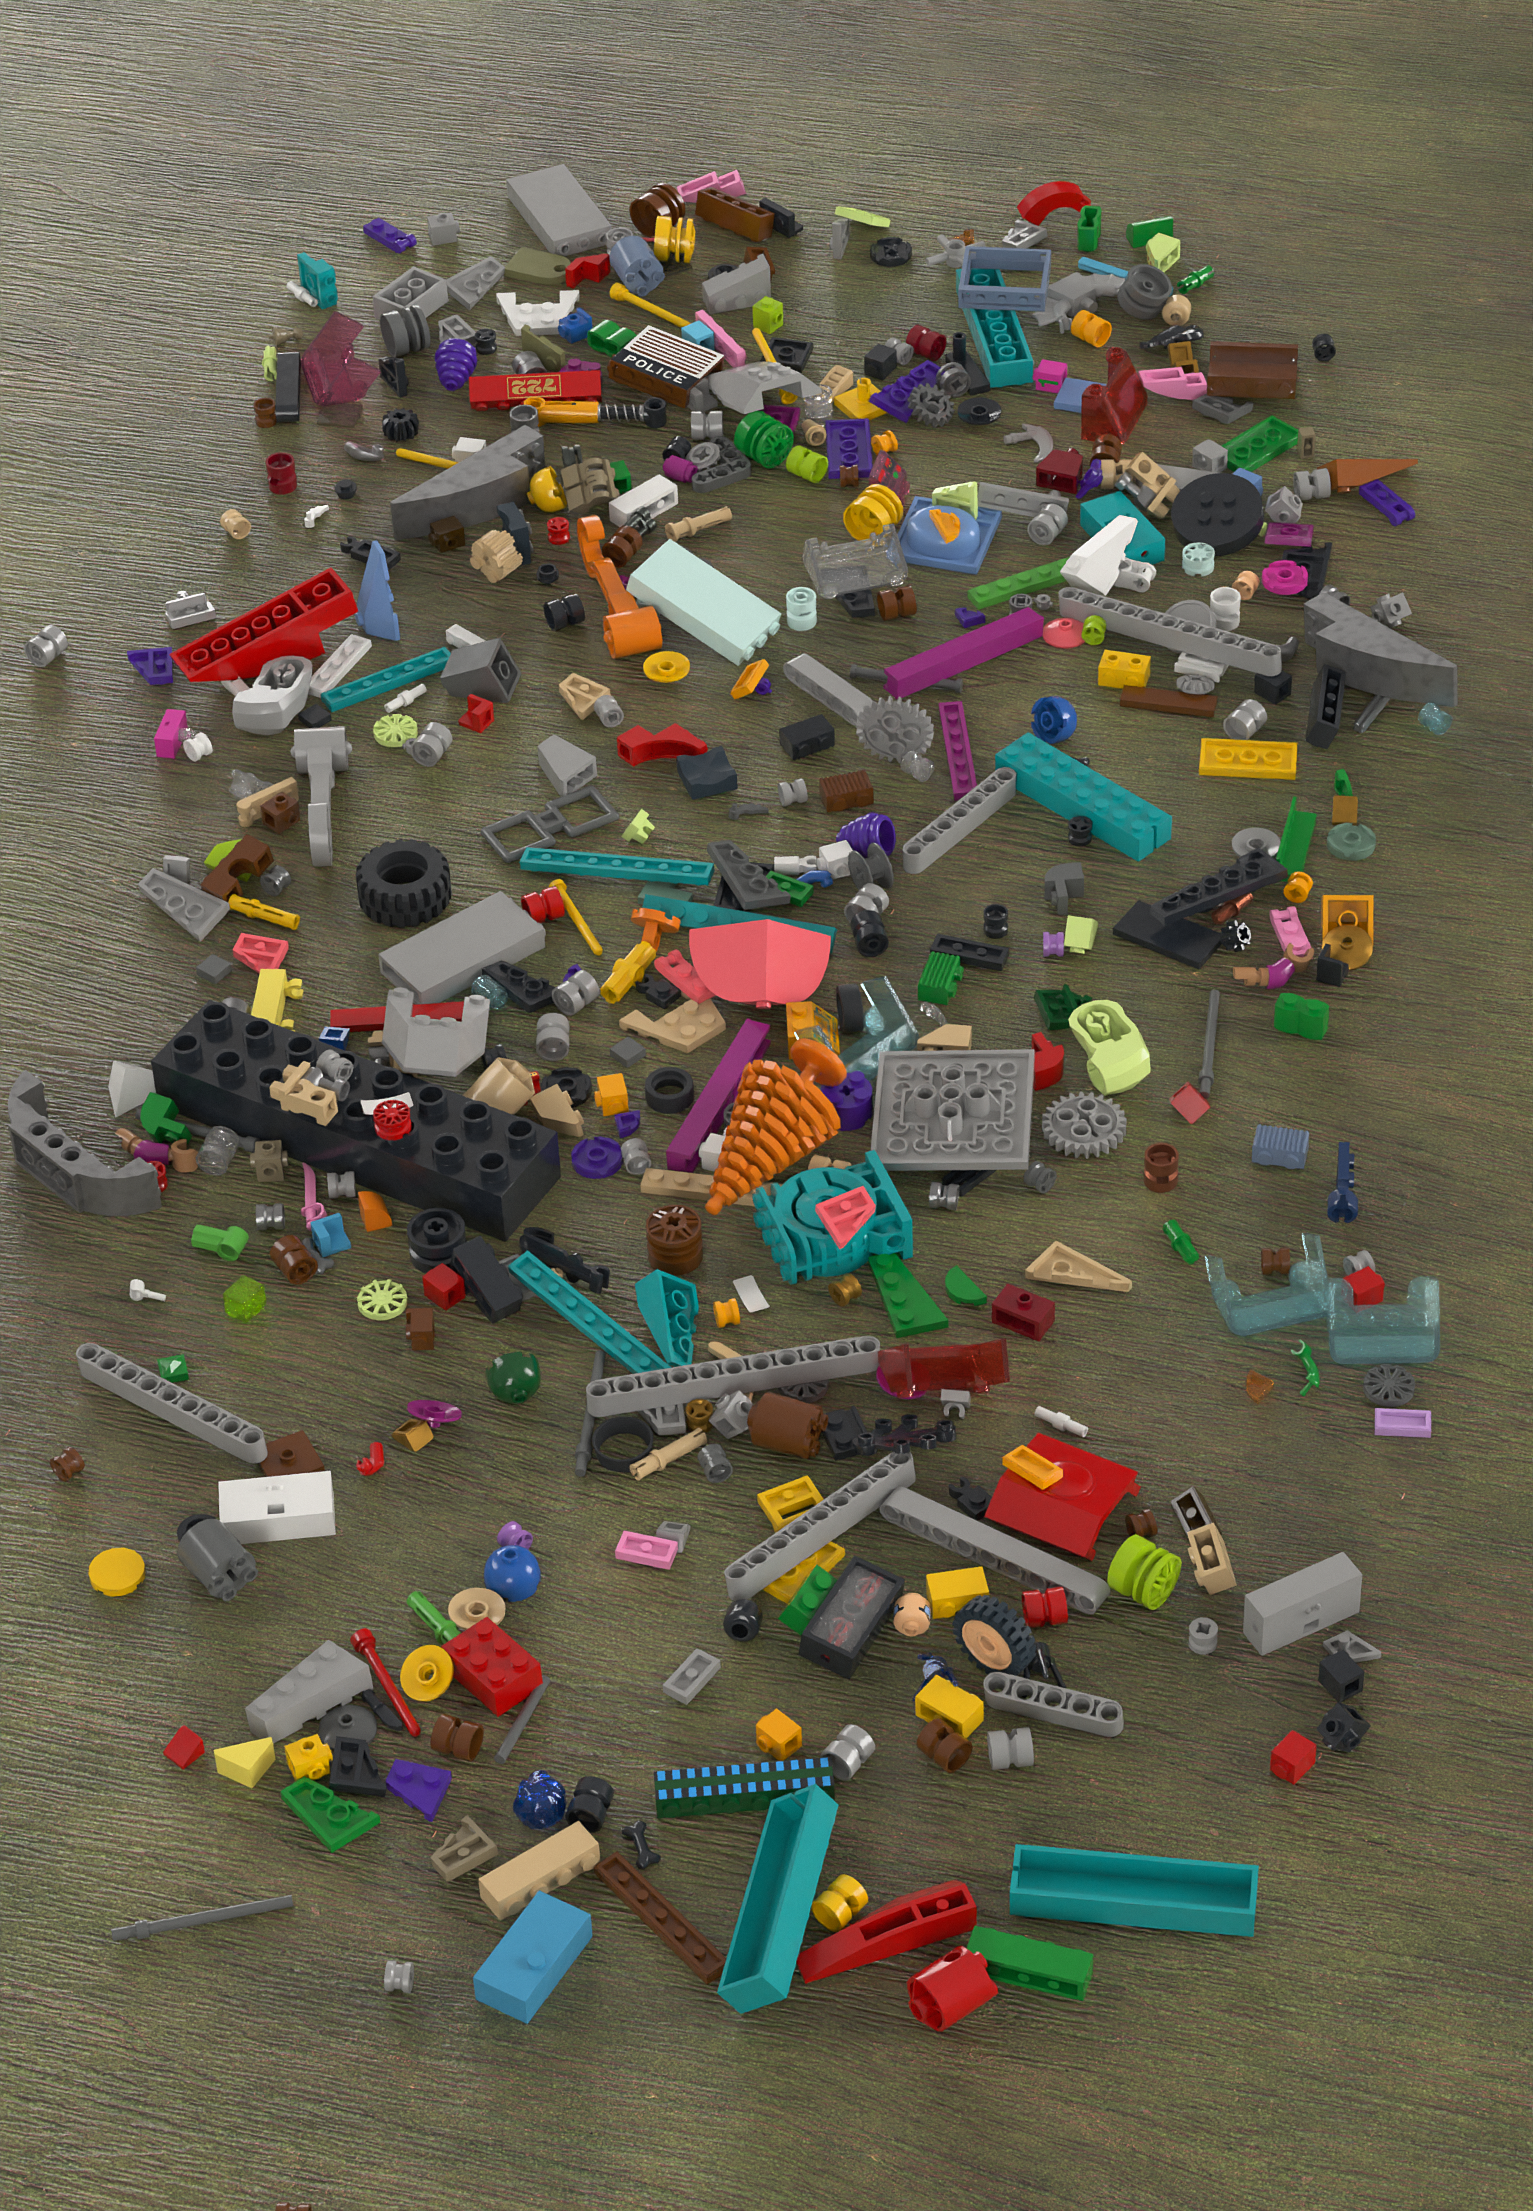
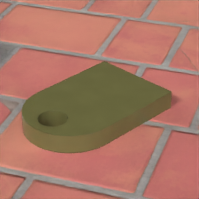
M521 247L505 266L504 276L542 285H556L566 281L565 268L571 262L568 258L561 255Z

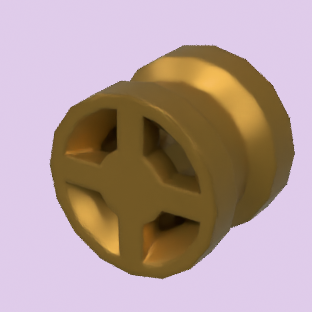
M850 1273L844 1274L840 1281H833L828 1286L832 1299L841 1307L847 1305L850 1299H857L862 1294L858 1280Z
M695 1399L687 1404L686 1423L687 1428L691 1432L700 1428L702 1432L699 1434H702L703 1432H709L714 1425L708 1421L713 1415V1406L708 1400Z

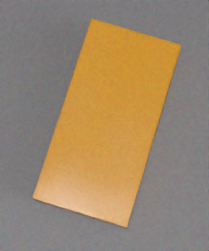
M765 659L746 666L731 690L730 694L734 699L753 692L769 666Z
M1024 1445L1019 1446L1002 1457V1465L1042 1490L1063 1477V1469Z

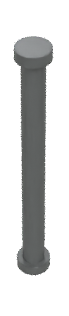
M857 664L851 665L850 678L858 676L879 680L888 679L883 670L861 668ZM957 678V681L942 679L930 685V687L952 689L956 693H961L963 679Z

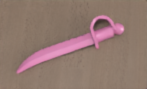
M303 1162L305 1207L301 1209V1215L306 1217V1228L311 1231L310 1222L327 1217L328 1215L324 1206L321 1203H316V1178L314 1171Z

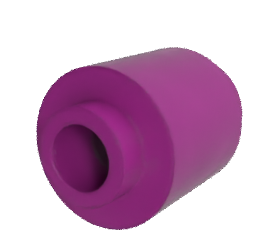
M672 455L664 461L663 471L666 477L683 483H692V476L697 473V466L691 461Z

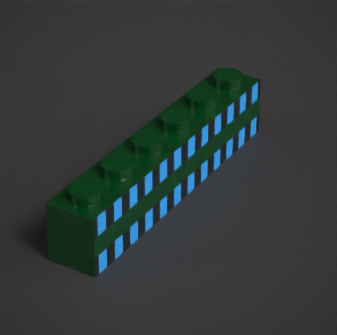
M831 1757L654 1772L657 1818L704 1816L707 1814L754 1810L764 1811L769 1809L771 1800L789 1793L795 1795L796 1791L817 1784L835 1801Z

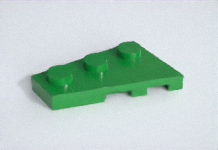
M305 1776L280 1791L281 1799L331 1853L381 1823L380 1815L372 1811L368 1813L360 1809L357 1803L351 1800L345 1801L335 1796L332 1790Z

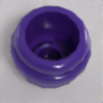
M450 338L444 340L436 350L434 359L439 381L449 391L462 388L476 368L478 362L477 353L471 343L459 338Z
M870 812L849 822L848 825L842 826L839 833H837L836 842L847 840L852 850L859 852L864 859L868 858L867 849L869 844L874 842L879 844L888 857L895 848L896 833L894 825L888 816Z

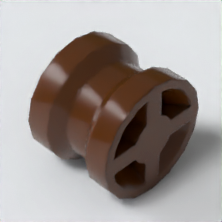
M855 464L851 467L840 465V487L845 488L847 485L859 487L858 465Z
M69 1446L62 1451V1455L54 1456L50 1459V1466L53 1472L64 1482L70 1480L74 1472H80L85 1468L80 1454Z
M1144 1509L1138 1515L1132 1513L1126 1515L1125 1523L1130 1537L1135 1534L1141 1537L1157 1535L1156 1520L1150 1509Z

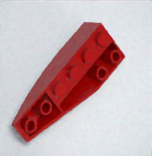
M951 1880L903 1895L798 1954L796 1965L806 1984L972 1931L974 1926H977V1906L966 1884L957 1880Z

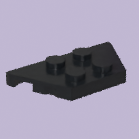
M1332 542L1325 543V547L1313 549L1311 545V547L1305 546L1300 549L1283 551L1282 560L1296 562V566L1301 567L1302 565L1308 572L1307 586L1296 594L1311 600L1318 596L1324 588L1332 551Z

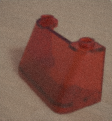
M1109 347L1106 352V360L1108 362L1107 385L1091 384L1082 394L1081 439L1094 442L1100 435L1111 434L1116 436L1121 441V444H1124L1147 406L1148 394L1128 353L1120 347Z

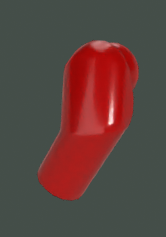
M374 1442L370 1444V1458L363 1457V1463L360 1460L357 1461L356 1468L361 1475L371 1476L384 1466V1452L381 1443Z

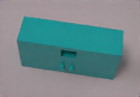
M1121 491L1080 504V526L1091 538L1119 515L1136 518L1138 523L1131 542L1125 547V557L1151 565L1165 561V538Z

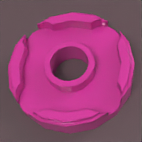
M1287 560L1275 561L1269 564L1268 568L1263 569L1262 584L1270 592L1279 595L1296 594L1307 586L1308 572L1302 565L1301 567L1296 566V562Z

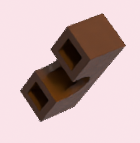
M246 834L241 841L236 843L231 852L219 862L218 866L204 878L200 884L202 891L226 902L229 901L232 894L241 897L243 892L236 878L244 873H251L260 877L274 862L269 846Z

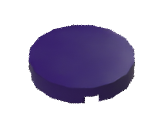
M598 1136L594 1137V1140L588 1141V1138L581 1140L574 1146L571 1152L572 1167L576 1173L586 1178L601 1179L609 1177L620 1170L623 1164L621 1146L611 1138Z

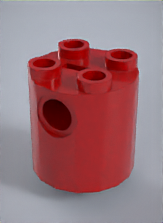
M957 1946L910 1977L907 1981V1991L910 1997L909 2008L914 2017L930 2028L943 2032L997 1995L998 1988L994 1981L990 1979L985 1969L988 1965L984 1956L978 1951L973 1954L964 1946Z

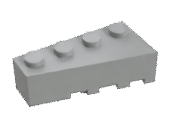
M327 1640L245 1708L250 1732L260 1739L272 1737L274 1744L303 1728L302 1723L315 1718L318 1720L327 1714L326 1710L339 1703L341 1706L348 1704L352 1701V1696L362 1691L373 1690L369 1665L332 1641Z

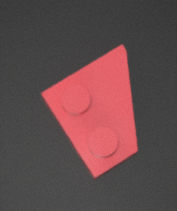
M861 1186L817 1204L815 1212L838 1248L842 1249L874 1214L876 1205L864 1186Z

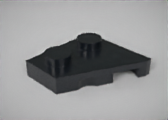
M388 356L379 358L380 377L399 398L407 396L409 382L405 374L404 360Z
M336 1736L329 1789L385 1797L387 1786L385 1782L382 1783L379 1777L378 1766L370 1756V1749L366 1740Z

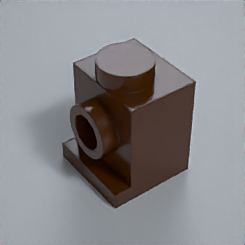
M433 1308L406 1309V1340H411L412 1351L434 1350L435 1323Z

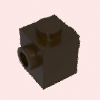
M455 515L430 523L431 533L428 534L429 541L440 553L465 546L464 527Z

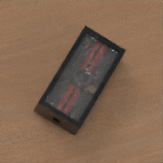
M854 1555L803 1631L798 1655L850 1680L893 1614L896 1600L903 1595L905 1579Z

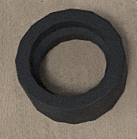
M857 983L837 986L836 1004L842 1032L849 1033L864 1030L863 1005Z
M663 1067L650 1073L645 1080V1099L648 1106L654 1111L663 1114H674L687 1109L694 1100V1084L691 1075L684 1069L677 1067ZM664 1086H677L683 1089L681 1092L673 1095H663L656 1092V1090Z

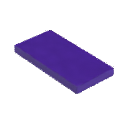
M869 419L826 420L825 430L829 479H840V465L851 467L855 464L858 465V478L873 477Z

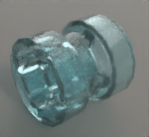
M1434 703L1425 705L1418 716L1419 722L1429 727L1436 735L1445 733L1452 723L1451 715L1441 711L1440 707Z

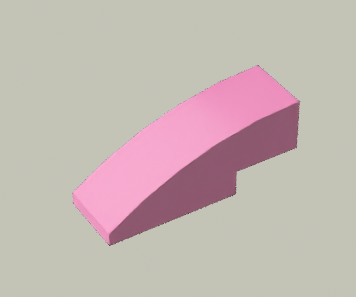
M737 170L717 177L714 171L677 187L683 201L696 203L699 190L709 187L734 197L746 194L742 179Z
M1182 367L1142 370L1138 373L1143 387L1167 397L1195 400L1207 394V383L1202 372L1184 374Z

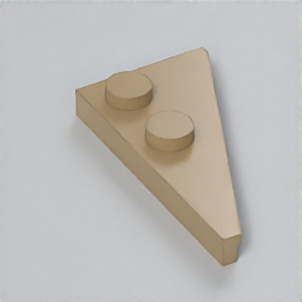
M1055 1241L1025 1270V1278L1031 1280L1129 1292L1132 1289V1280L1058 1241Z

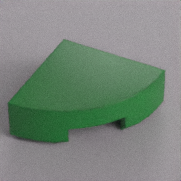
M1336 770L1334 790L1339 796H1353L1351 784L1345 770Z

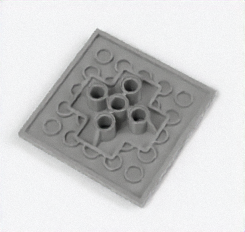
M1034 1049L880 1051L871 1151H876L886 1171L1028 1169L1035 1065Z

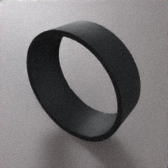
M627 1416L611 1418L600 1424L592 1438L599 1463L610 1471L620 1473L631 1472L630 1465L649 1456V1452L652 1451L653 1433L651 1428L642 1420ZM618 1434L636 1435L642 1438L648 1445L643 1453L629 1459H613L599 1451L605 1440Z

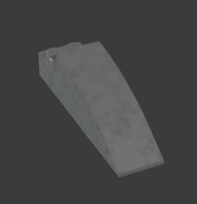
M524 425L391 501L394 539L403 540L427 536L431 533L430 523L453 515L465 528L499 517L497 505L514 501L517 508H520L530 503L527 492L530 491L529 481L535 473L546 468L543 435Z
M1325 592L1304 603L1305 643L1316 649L1317 673L1321 671L1324 664L1346 672L1345 685L1362 691L1403 701L1450 707L1458 705L1457 665Z

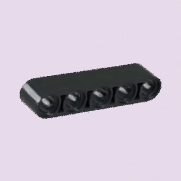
M300 352L277 354V423L299 422Z

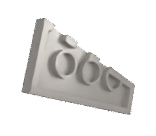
M154 868L138 883L139 890L200 942L230 910L228 902Z

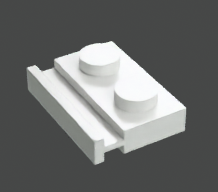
M1182 652L1178 662L1175 663L1174 672L1206 676L1219 683L1220 677L1224 675L1229 665Z

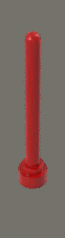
M366 1628L356 1631L350 1638L353 1648L357 1653L365 1655L410 1735L413 1737L419 1736L421 1729L375 1651L376 1639L372 1632Z

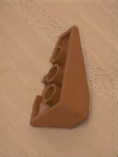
M1335 459L1317 467V469L1326 468L1330 476L1331 490H1337L1338 494L1350 493L1353 488L1418 464V459Z

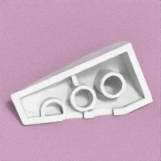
M1119 515L1070 556L1060 573L1071 587L1102 596L1107 595L1119 576L1120 571L1118 567L1120 562L1125 559L1126 554L1124 550L1133 537L1138 523L1136 518Z

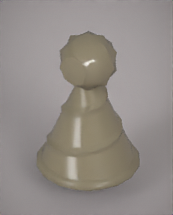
M273 326L272 335H268V337L273 339L275 346L278 347V345L283 344V342L292 337L301 339L303 331L300 328L288 331Z

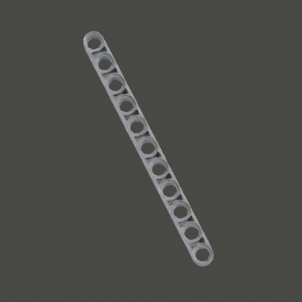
M1066 587L1058 592L1060 615L1065 618H1072L1084 623L1087 617L1096 615L1106 621V630L1265 676H1275L1282 671L1281 648L1279 646L1073 587Z
M861 1336L595 1380L586 1387L587 1411L592 1416L604 1417L688 1403L695 1399L718 1398L724 1394L731 1395L738 1390L742 1393L869 1373L877 1370L880 1365V1342L873 1336Z

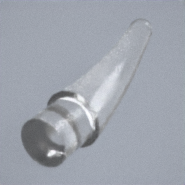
M926 1001L921 1004L920 1009L936 1020L941 1026L948 1024L942 1012L934 1004Z

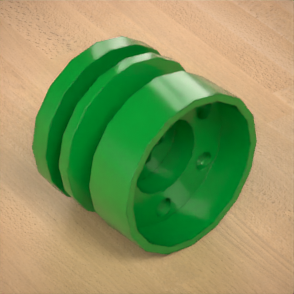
M758 410L748 413L741 420L734 435V445L738 451L760 463L765 468H774L779 466L790 453L794 436L788 426Z

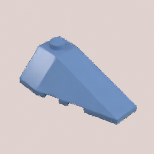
M375 540L372 541L357 600L358 612L355 613V618L358 626H362L366 634L397 641L400 640L397 614L393 613L390 603L394 601L387 582L390 578L385 553L378 541Z

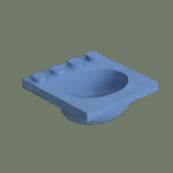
M915 496L889 552V560L977 575L1002 519V511L978 507V517L975 520L971 514L963 509L942 505L932 506V499ZM941 509V512L948 514L952 512L959 518L961 530L959 536L954 541L945 543L929 517V510Z

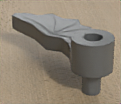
M733 803L732 807L729 808L728 817L736 820L740 814L768 813L769 809L762 807L760 804L755 805L753 803L743 804L737 808V803Z

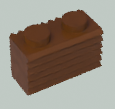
M865 770L819 779L820 798L827 813L874 804L873 786Z

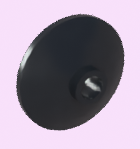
M971 398L963 401L958 406L957 414L965 423L987 425L1000 418L1001 406L989 398Z

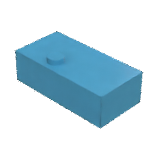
M538 1891L474 1975L473 1982L476 2000L528 2024L593 1937L591 1914L542 1891Z

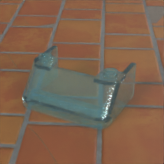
M887 976L861 983L862 988L873 1005L864 1013V1026L868 1034L838 1055L847 1073L860 1071L864 1073L868 1081H871L878 1075L880 1051H911L917 1046L919 1034ZM820 1025L799 1029L794 1032L797 1040L802 1038L815 1040L834 1052Z
M1311 1233L1301 1234L1306 1260L1297 1262L1290 1268V1286L1241 1297L1238 1285L1234 1281L1226 1279L1222 1258L1212 1255L1205 1256L1213 1299L1228 1329L1233 1334L1247 1336L1323 1318L1331 1312L1333 1301L1320 1235Z

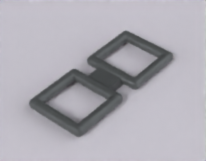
M590 785L547 802L544 806L545 812L534 815L530 810H526L485 826L480 832L503 861L511 863L521 859L526 847L546 849L554 846L556 840L551 835L553 833L564 830L569 837L574 838L617 821L620 816L597 788ZM591 796L606 815L573 827L558 808ZM527 821L542 840L509 853L494 833Z

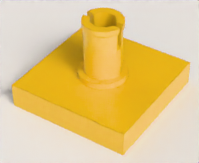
M861 378V383L860 379H858L857 388L834 397V405L851 419L868 418L872 420L887 413L869 402L872 394H878L881 391L868 378Z

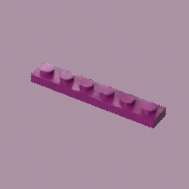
M962 701L938 703L939 716L954 801H959L977 786Z

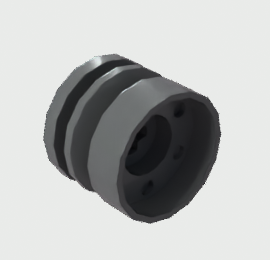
M415 304L409 308H402L401 316L396 310L380 315L382 337L391 357L396 358L407 355L409 353V346L414 352L419 351L420 348L424 350L430 347L431 341L428 324L419 305Z

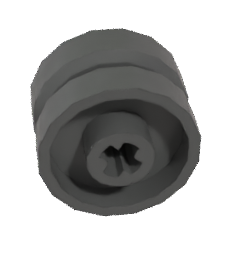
M1138 264L1133 266L1128 272L1125 281L1118 291L1117 299L1120 306L1131 316L1150 320L1156 318L1161 312L1164 303L1172 292V284L1168 276L1157 267L1148 264Z

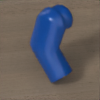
M811 870L796 879L810 885L820 881L823 888L832 885L834 882L831 878L832 874L827 870Z

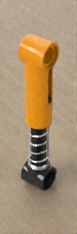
M536 396L527 398L524 401V405H531L538 410V427L546 423H599L600 420L603 421L604 419H609V421L613 419L618 421L626 419L628 422L630 419H635L637 422L643 421L648 427L655 429L661 428L667 423L666 402L661 398H650L644 404H640L639 407H634L633 404L632 406H625V404L623 406H616V404L614 406H607V404L601 406L599 402L545 401L543 398Z

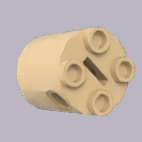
M498 1057L462 1096L485 1102L491 1107L514 1115L535 1094L531 1074L522 1064L516 1060Z

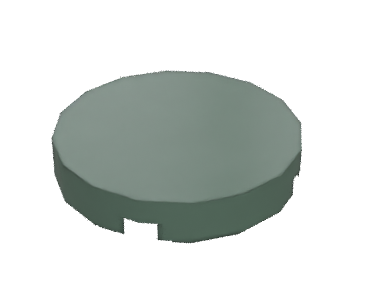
M1352 823L1339 824L1329 831L1327 837V848L1330 853L1343 860L1357 861L1365 859L1373 853L1376 846L1375 834L1370 828L1359 824V827L1352 826Z

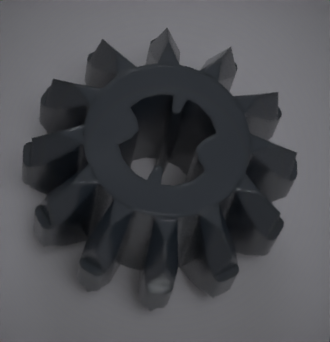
M395 408L394 411L389 410L383 416L382 431L389 440L395 439L396 442L400 440L406 442V439H414V435L418 434L419 419L417 414L413 413V410H405V408L398 410Z

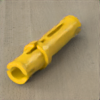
M232 894L228 901L230 910L245 913L247 917L252 919L257 917L291 928L292 930H296L300 923L299 915L261 904L257 899L249 900Z

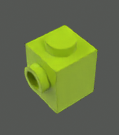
M765 296L752 306L753 328H759L760 331L772 334L783 325V303Z

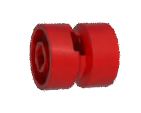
M556 886L542 889L540 895L532 892L521 896L522 910H526L537 923L545 922L546 917L549 920L563 917L565 914L563 900Z
M1062 1586L1046 1588L1044 1593H1041L1039 1590L1022 1592V1610L1026 1626L1037 1628L1043 1627L1045 1622H1049L1050 1625L1068 1623L1067 1602Z

